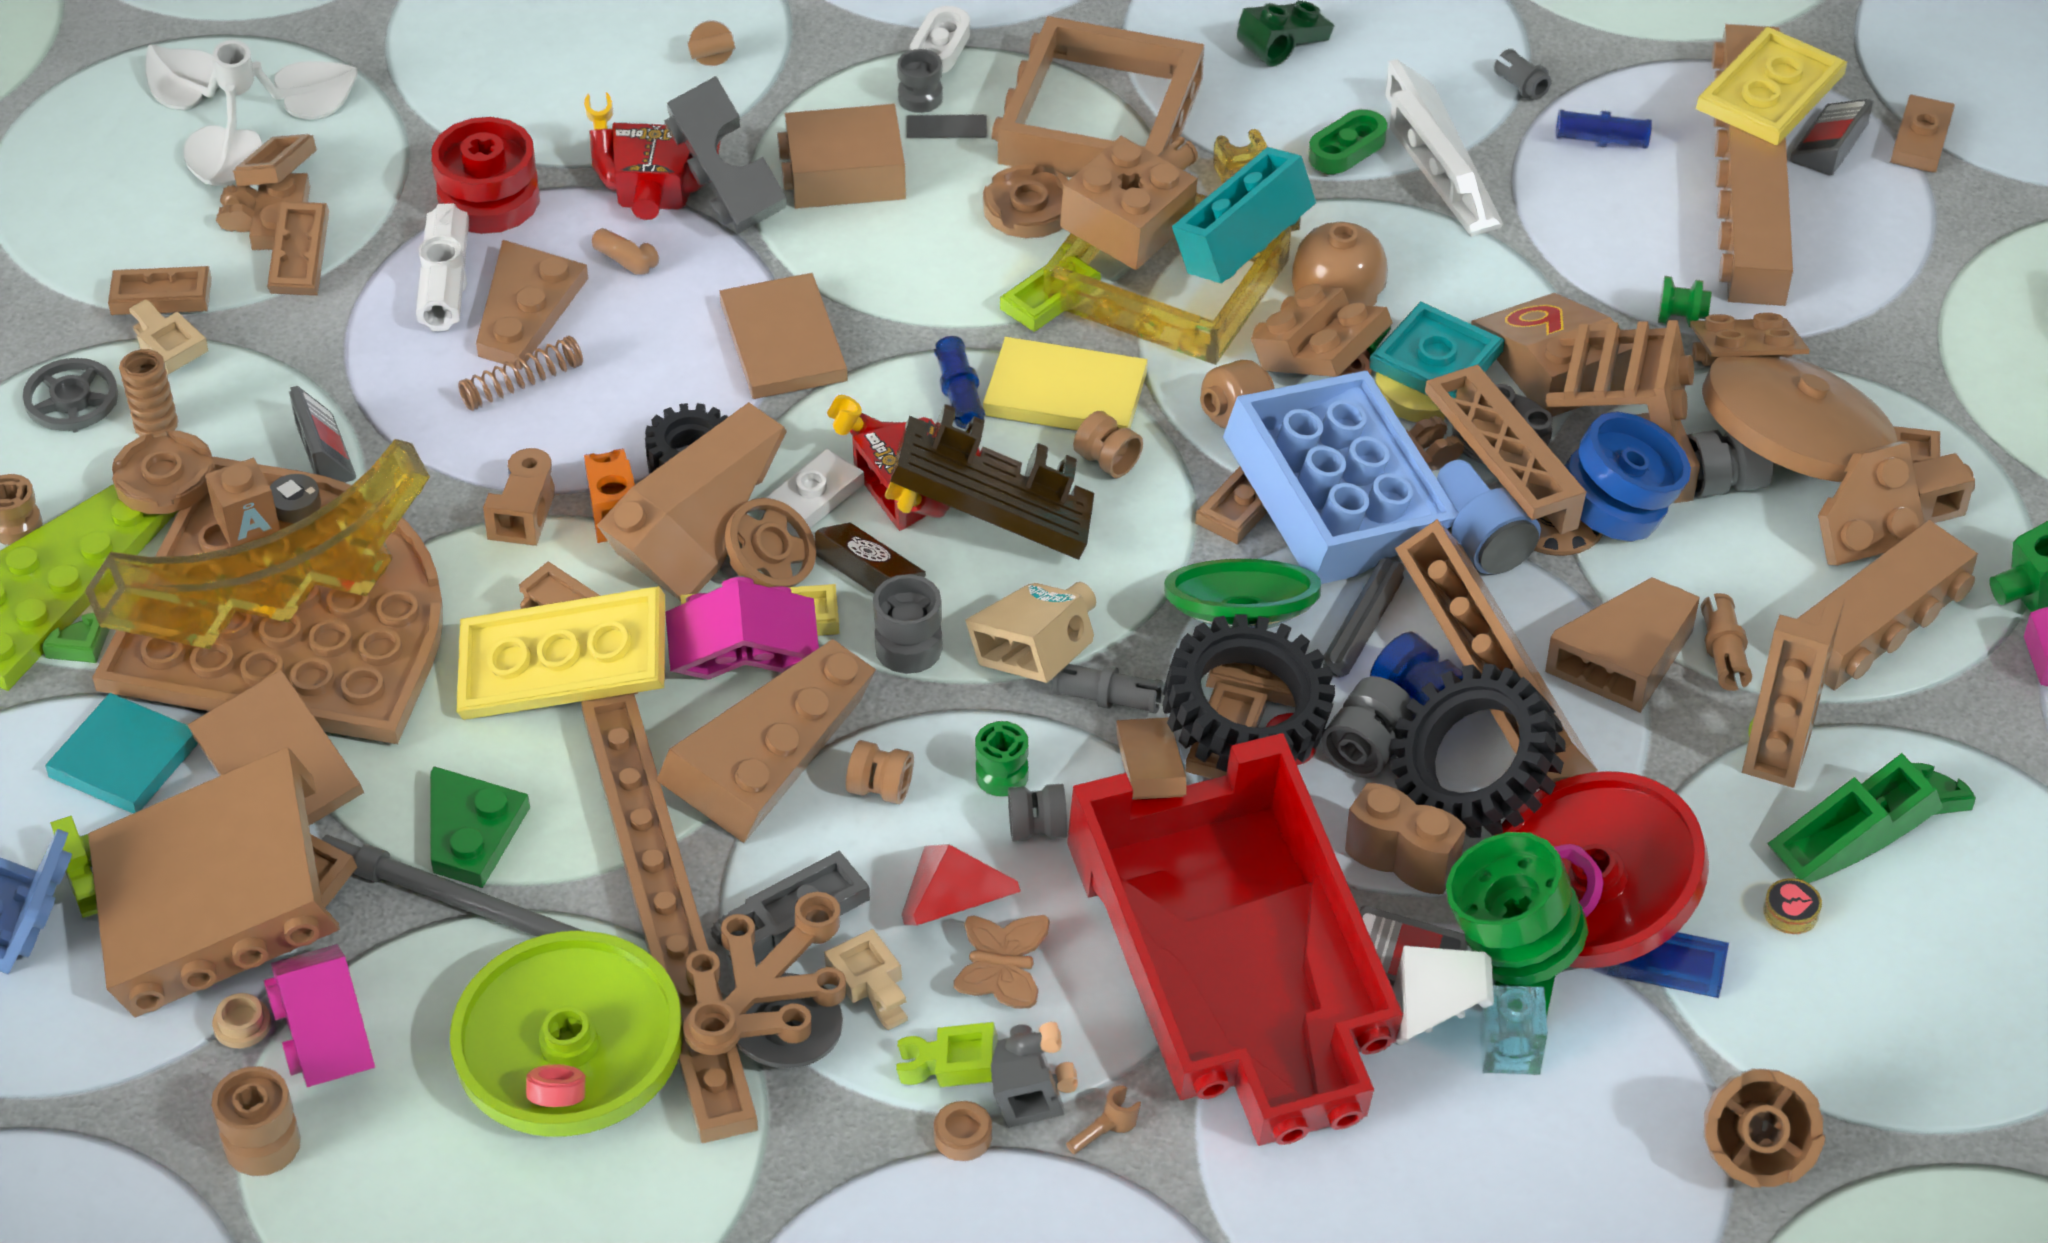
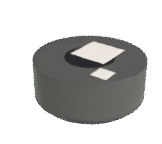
M285 475L270 485L277 518L280 521L298 523L308 520L321 507L318 484L307 475Z

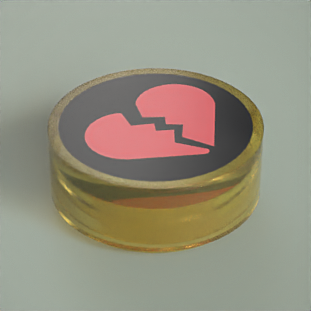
M1794 878L1781 879L1769 887L1764 901L1763 913L1768 923L1775 929L1787 934H1802L1816 926L1822 908V899L1819 892L1811 884L1803 880Z

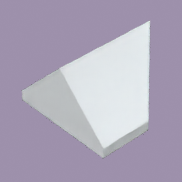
M1404 946L1393 987L1394 994L1403 1012L1396 1043L1402 1045L1409 1042L1410 1038L1424 1031L1427 1033L1432 1032L1433 1026L1455 1015L1460 1019L1464 1018V1011L1476 1004L1481 1005L1483 1008L1494 1005L1491 957L1485 952Z

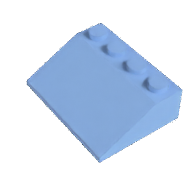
M1367 370L1237 396L1223 438L1300 567L1315 573L1320 578L1321 584L1358 576L1377 566L1381 559L1386 557L1392 558L1398 555L1395 550L1396 547L1436 519L1446 529L1453 526L1458 515L1457 510Z

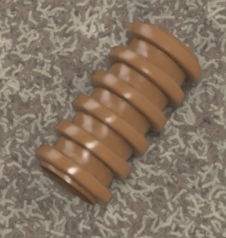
M140 349L125 355L120 361L119 370L135 432L139 436L153 433L154 438L167 436L166 431H174L178 426L179 420L163 356L157 351L150 349Z

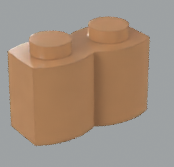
M1367 783L1349 808L1345 851L1355 861L1368 868L1383 872H1394L1401 881L1414 889L1430 894H1443L1446 890V883L1451 868L1462 856L1466 826L1447 811L1427 805H1416L1410 797L1393 787L1378 783Z

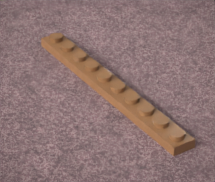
M634 693L583 701L581 706L584 722L647 950L663 966L675 985L684 1026L686 1017L692 1008L697 1005L695 988L686 979V959L696 950H708V946L661 784L656 781L658 774ZM701 966L696 968L695 970L705 972L710 970L711 968ZM717 982L716 984L719 993V998L721 1001H723L719 984ZM683 1036L678 1062L701 1144L757 1131V1115L737 1046L723 1054L705 1055L693 1050Z

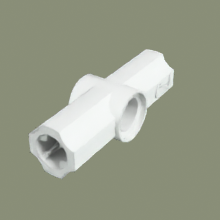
M437 204V207L432 212L427 213L424 241L419 247L421 272L416 315L418 323L425 324L431 331H449L450 326L460 321L462 292L467 286L465 260L469 217L467 212L461 211L455 204Z

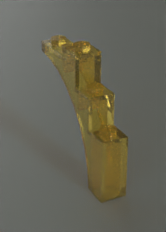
M394 439L375 464L345 492L310 516L282 530L229 549L189 556L146 557L110 552L86 588L85 593L100 627L206 649L211 648L222 630L229 625L235 611L289 623L300 605L308 598L314 585L363 596L368 595L393 559L385 544L386 539L394 532L398 522L416 496L422 492L430 476L414 445L410 442Z

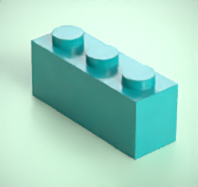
M1271 147L1265 148L1172 226L1188 274L1222 284L1225 280L1233 277L1237 270L1257 253L1266 249L1272 240L1289 226L1295 224L1305 212L1316 204L1301 155Z

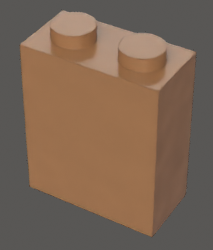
M895 104L785 113L786 132H777L780 160H789V162L781 163L784 191L793 190L795 209L906 199L905 161Z

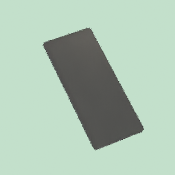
M985 114L907 116L908 138L987 136V116Z

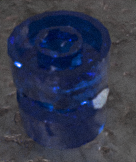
M1409 631L1394 638L1380 652L1371 668L1370 677H1381L1396 683L1411 698H1414L1424 706L1430 699L1422 690L1424 686L1431 682L1441 691L1446 688L1441 677L1442 674L1452 670L1460 680H1463V672L1449 659L1439 662L1440 655L1437 649L1418 633Z

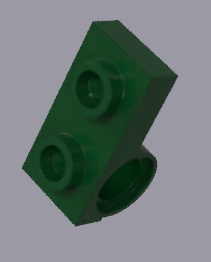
M1296 1L1294 4L1283 5L1267 3L1261 7L1243 8L1238 22L1237 39L1268 66L1274 67L1288 59L1296 44L1329 41L1335 25L1320 14L1321 11L1316 5L1307 1Z

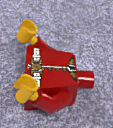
M606 93L607 106L605 109L594 111L591 109L590 94H587L584 100L587 118L593 122L594 130H589L592 167L607 189L617 191L618 204L622 207L631 208L633 214L643 220L656 218L660 209L679 210L685 207L690 193H695L702 187L697 182L687 163L693 156L685 142L677 145L664 124L613 122L612 129H608L607 122L613 116L611 96ZM721 141L719 142L716 150L718 155Z
M846 395L836 396L827 411V415L835 419L833 428L837 434L847 435L849 432L851 433L854 466L864 471V485L896 528L901 531L926 516L933 518L944 517L950 506L890 482L899 442L903 436L906 422L879 421L861 413V406L853 398ZM926 417L918 418L929 423L927 435L932 437L935 428L933 420ZM978 447L977 452H976V454H975L976 456H979V453H980L979 447Z

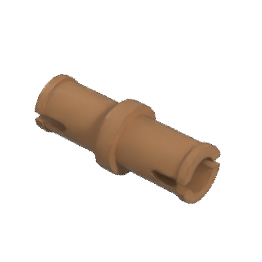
M1717 593L1714 594L1717 604L1716 611L1713 609L1709 596L1701 603L1700 608L1708 631L1704 641L1707 653L1715 660L1719 685L1723 689L1735 691L1739 690L1735 673L1739 672L1743 687L1748 686L1752 680L1751 669L1748 666L1745 654L1748 641L1745 630L1738 625L1733 599L1727 594Z

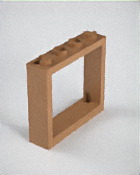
M1047 16L1041 32H1035L1031 38L1028 61L1022 60L1019 65L1016 88H1009L1007 92L1004 116L997 117L993 125L991 139L998 141V164L1011 167L1035 164L1044 166V172L1055 175L1056 170L1066 177L1072 178L1114 142L1112 140L1025 124L1053 58L1171 79L1145 147L1141 146L1158 156L1174 139L1181 137L1203 80L1204 44Z

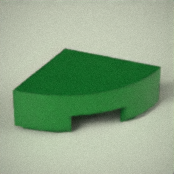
M1912 763L1938 792L1943 808L1934 815L1973 810L1976 797L1964 781L1958 778L1956 782L1950 777L1934 771L1935 766Z

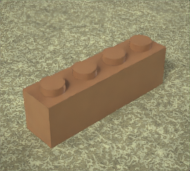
M1928 520L1829 595L1844 598L1845 601L1824 684L1835 691L1849 679L1861 678L1869 670L1875 659L1886 651L1888 653L1896 651L1909 633L1919 626L1925 628L1930 625L1938 616L1940 610L1951 601L1959 602L1965 598L1975 583V577L1972 574L1978 553L1931 520ZM1828 596L1797 619L1818 625Z

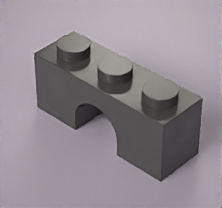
M717 76L667 102L670 117L664 120V123L677 145L685 142L693 158L688 160L687 163L700 186L708 182L716 198L710 202L723 226L731 223L736 233L739 234L786 208V196L763 157L745 166H733L723 161L716 150L721 139L740 128V116Z

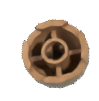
M1332 222L1318 226L1299 243L1292 267L1294 291L1296 293L1300 288L1311 284H1319L1322 287L1344 288L1349 304L1363 303L1365 306H1374L1377 303L1378 294L1387 284L1388 265L1384 248L1379 239L1370 230L1358 224Z
M1752 1068L1730 1076L1713 1092L1704 1111L1703 1135L1710 1155L1728 1176L1754 1188L1776 1187L1787 1182L1793 1183L1798 1181L1816 1164L1825 1144L1823 1117L1818 1107L1820 1104L1816 1096L1802 1081L1776 1069Z

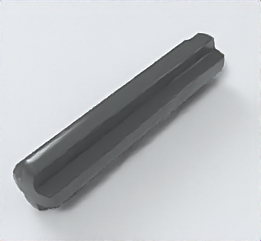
M1386 557L1378 562L1325 652L1323 667L1330 666L1331 672L1337 676L1344 677L1350 673L1402 583L1405 567L1400 561L1394 562L1389 557Z

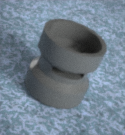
M913 49L903 53L897 61V76L901 81L898 85V101L900 105L914 113L930 112L938 108L943 100V86L940 81L942 78V60L940 56L927 49Z
M1063 783L1047 784L1039 791H1030L1025 786L1008 787V810L1012 842L1027 841L1035 834H1045L1050 839L1067 838V810ZM1033 808H1036V817L1033 815Z

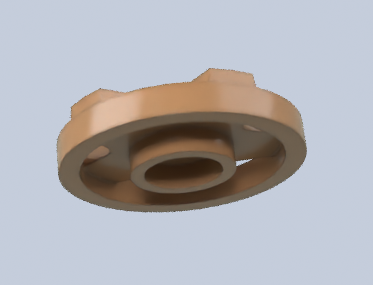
M770 498L753 499L739 507L726 524L725 543L731 559L729 563L739 576L751 578L754 580V584L766 587H795L812 571L816 560L814 536L802 516L787 504ZM755 510H765L760 520L746 513ZM787 521L792 525L800 538L789 534L787 531ZM803 563L798 574L793 576L791 564Z

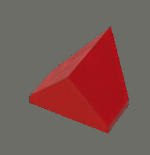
M950 844L924 846L901 915L904 925L917 926L1019 893L1021 890L1017 880Z

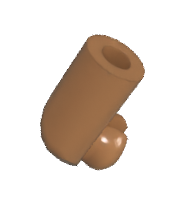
M604 228L598 229L592 236V246L595 250L612 258L633 274H647L649 268H654L659 263L658 252L649 243H643L638 247L632 241Z

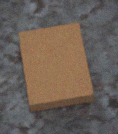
M813 273L719 290L720 303L752 399L848 381L847 367Z
M282 670L187 724L191 734L220 776L289 747L314 778L316 793L304 798L309 826L364 793L360 782Z

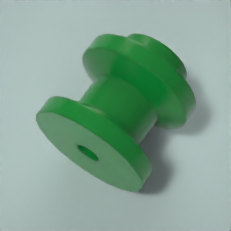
M1664 276L1658 323L1665 324L1671 315L1686 317L1690 328V321L1705 320L1706 316H1709L1712 291L1703 290V280H1695L1690 288L1675 287L1672 276Z

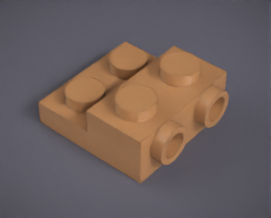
M1311 284L1300 288L1294 296L1286 297L1282 302L1279 312L1271 315L1266 322L1257 324L1251 341L1261 367L1266 371L1336 377L1385 332L1393 322L1387 307L1365 306L1363 303L1349 304L1344 288L1322 287L1319 284Z

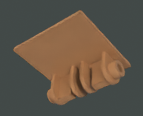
M1758 313L1754 315V319L1735 320L1734 317L1729 315L1713 314L1706 316L1705 321H1690L1691 328L1701 341L1693 342V361H1702L1703 366H1711L1718 357L1788 355L1792 357L1793 354H1809L1810 351L1787 318H1783L1782 315L1776 313Z

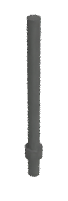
M325 835L322 838L323 841L353 856L357 865L354 874L374 882H379L381 879L387 880L536 937L556 932L584 931L391 859L388 851L370 844L359 847L330 835Z

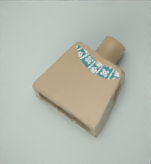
M1076 582L1066 590L1032 583L972 615L965 621L979 665L1045 683L1049 682L1093 642L1094 632L1088 612L1095 608L1097 603L1094 592L1083 582Z

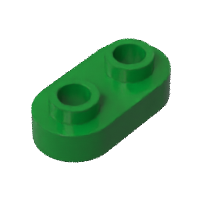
M1358 109L1347 113L1311 137L1308 154L1309 163L1316 170L1328 175L1347 171L1385 145L1387 135L1386 119L1378 112L1368 109Z

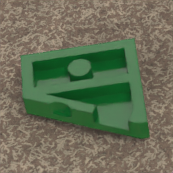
M434 766L430 772V854L433 873L483 888L530 809L528 794Z

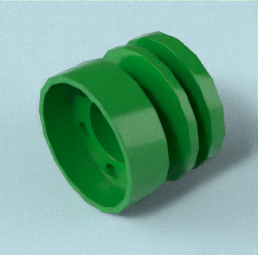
M1506 832L1485 838L1467 849L1452 866L1446 883L1448 903L1458 925L1465 933V940L1471 951L1485 952L1491 957L1492 978L1507 985L1526 986L1549 980L1567 969L1583 951L1588 935L1586 916L1578 902L1576 892L1571 887L1570 879L1560 854L1548 840L1531 833Z

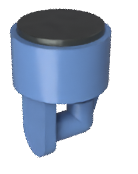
M1454 460L1445 464L1438 473L1437 481L1459 513L1452 526V536L1464 548L1475 568L1483 574H1500L1512 570L1524 562L1537 546L1541 534L1539 522L1536 519L1531 520L1505 488L1490 490L1468 462Z

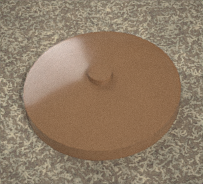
M1788 355L1718 357L1712 363L1702 385L1703 399L1709 412L1731 436L1760 456L1807 476L1842 482L1847 474L1844 472V469L1854 453L1897 442L1896 432L1892 423L1868 396L1837 375Z

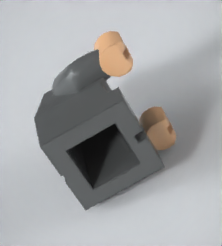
M1056 1022L1044 1023L1040 1026L1039 1033L1033 1032L1032 1028L1028 1025H1016L1011 1028L1009 1038L997 1041L991 1063L993 1094L1008 1128L1064 1115L1063 1101L1059 1091L1070 1093L1077 1089L1078 1080L1074 1064L1071 1062L1060 1063L1055 1068V1074H1051L1044 1052L1055 1053L1061 1049V1032Z

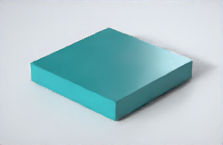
M1420 301L1370 356L1369 369L1427 395L1425 393L1427 380L1477 364L1486 372L1502 354L1505 339ZM1457 389L1447 393L1452 398H1456Z
M109 693L46 763L45 767L49 778L130 813H136L143 809L198 743L191 734L188 725Z

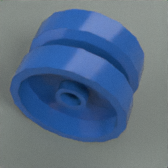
M1618 411L1601 414L1594 420L1582 437L1580 447L1571 454L1564 465L1586 491L1580 520L1591 529L1612 539L1631 542L1647 539L1657 529L1668 513L1669 506L1679 497L1689 482L1691 466L1685 451L1669 433L1657 424L1638 415Z

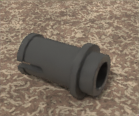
M1507 49L1499 55L1511 63V67L1504 65L1496 59L1494 64L1495 73L1518 87L1522 97L1526 99H1540L1548 92L1551 86V77L1544 66H1534L1514 49Z

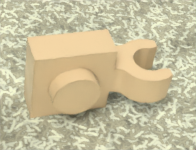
M143 300L129 308L130 313L139 321V323L133 326V330L137 334L140 349H150L161 354L165 362L167 374L174 372L208 352L206 337L180 313L176 312L164 318L148 300Z
M874 929L824 952L825 966L839 969L845 975L846 995L852 1003L868 996L878 1019L887 1030L908 1021V1016L900 1007V1005L906 1003V997L896 984V982L902 980L901 964Z

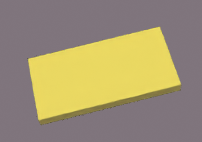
M659 586L460 619L456 712L463 720L664 688L665 594Z

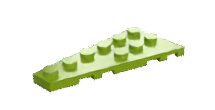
M114 484L0 550V688L9 691L44 654L42 645L49 634L58 627L61 631L71 625L179 511L169 514H146L130 509L118 498Z

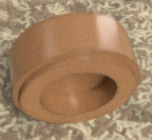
M957 1101L944 1106L937 1113L934 1120V1141L937 1149L944 1156L956 1161H970L982 1156L989 1149L992 1142V1120L989 1113L982 1106L970 1101Z

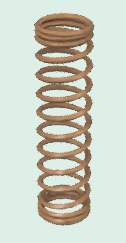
M570 335L566 336L563 340H557L555 346L547 344L545 351L538 348L534 355L526 353L524 360L516 357L513 364L507 361L504 362L503 369L494 366L492 373L485 370L481 377L473 375L471 380L465 378L459 381L458 388L464 404L471 411L483 405L480 394L474 385L475 378L482 383L487 400L493 403V396L485 383V374H488L493 379L498 396L500 398L504 397L503 390L495 376L496 369L503 374L509 392L514 394L513 384L506 374V365H509L514 370L516 381L519 387L524 390L525 383L516 367L518 360L524 365L530 383L535 385V377L527 364L528 356L535 361L537 372L540 378L545 381L546 374L538 361V352L545 356L550 373L556 376V368L548 355L549 347L556 352L559 366L566 372L567 365L558 350L559 343H562L563 353L569 365L573 368L581 366L583 364V355L577 341Z

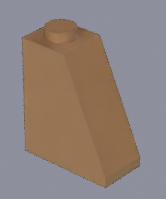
M1651 577L1556 629L1550 637L1545 672L1641 713L1692 634L1700 597Z

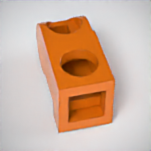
M624 448L616 449L609 453L584 455L597 543L608 541L597 524L635 485L630 462L626 458Z

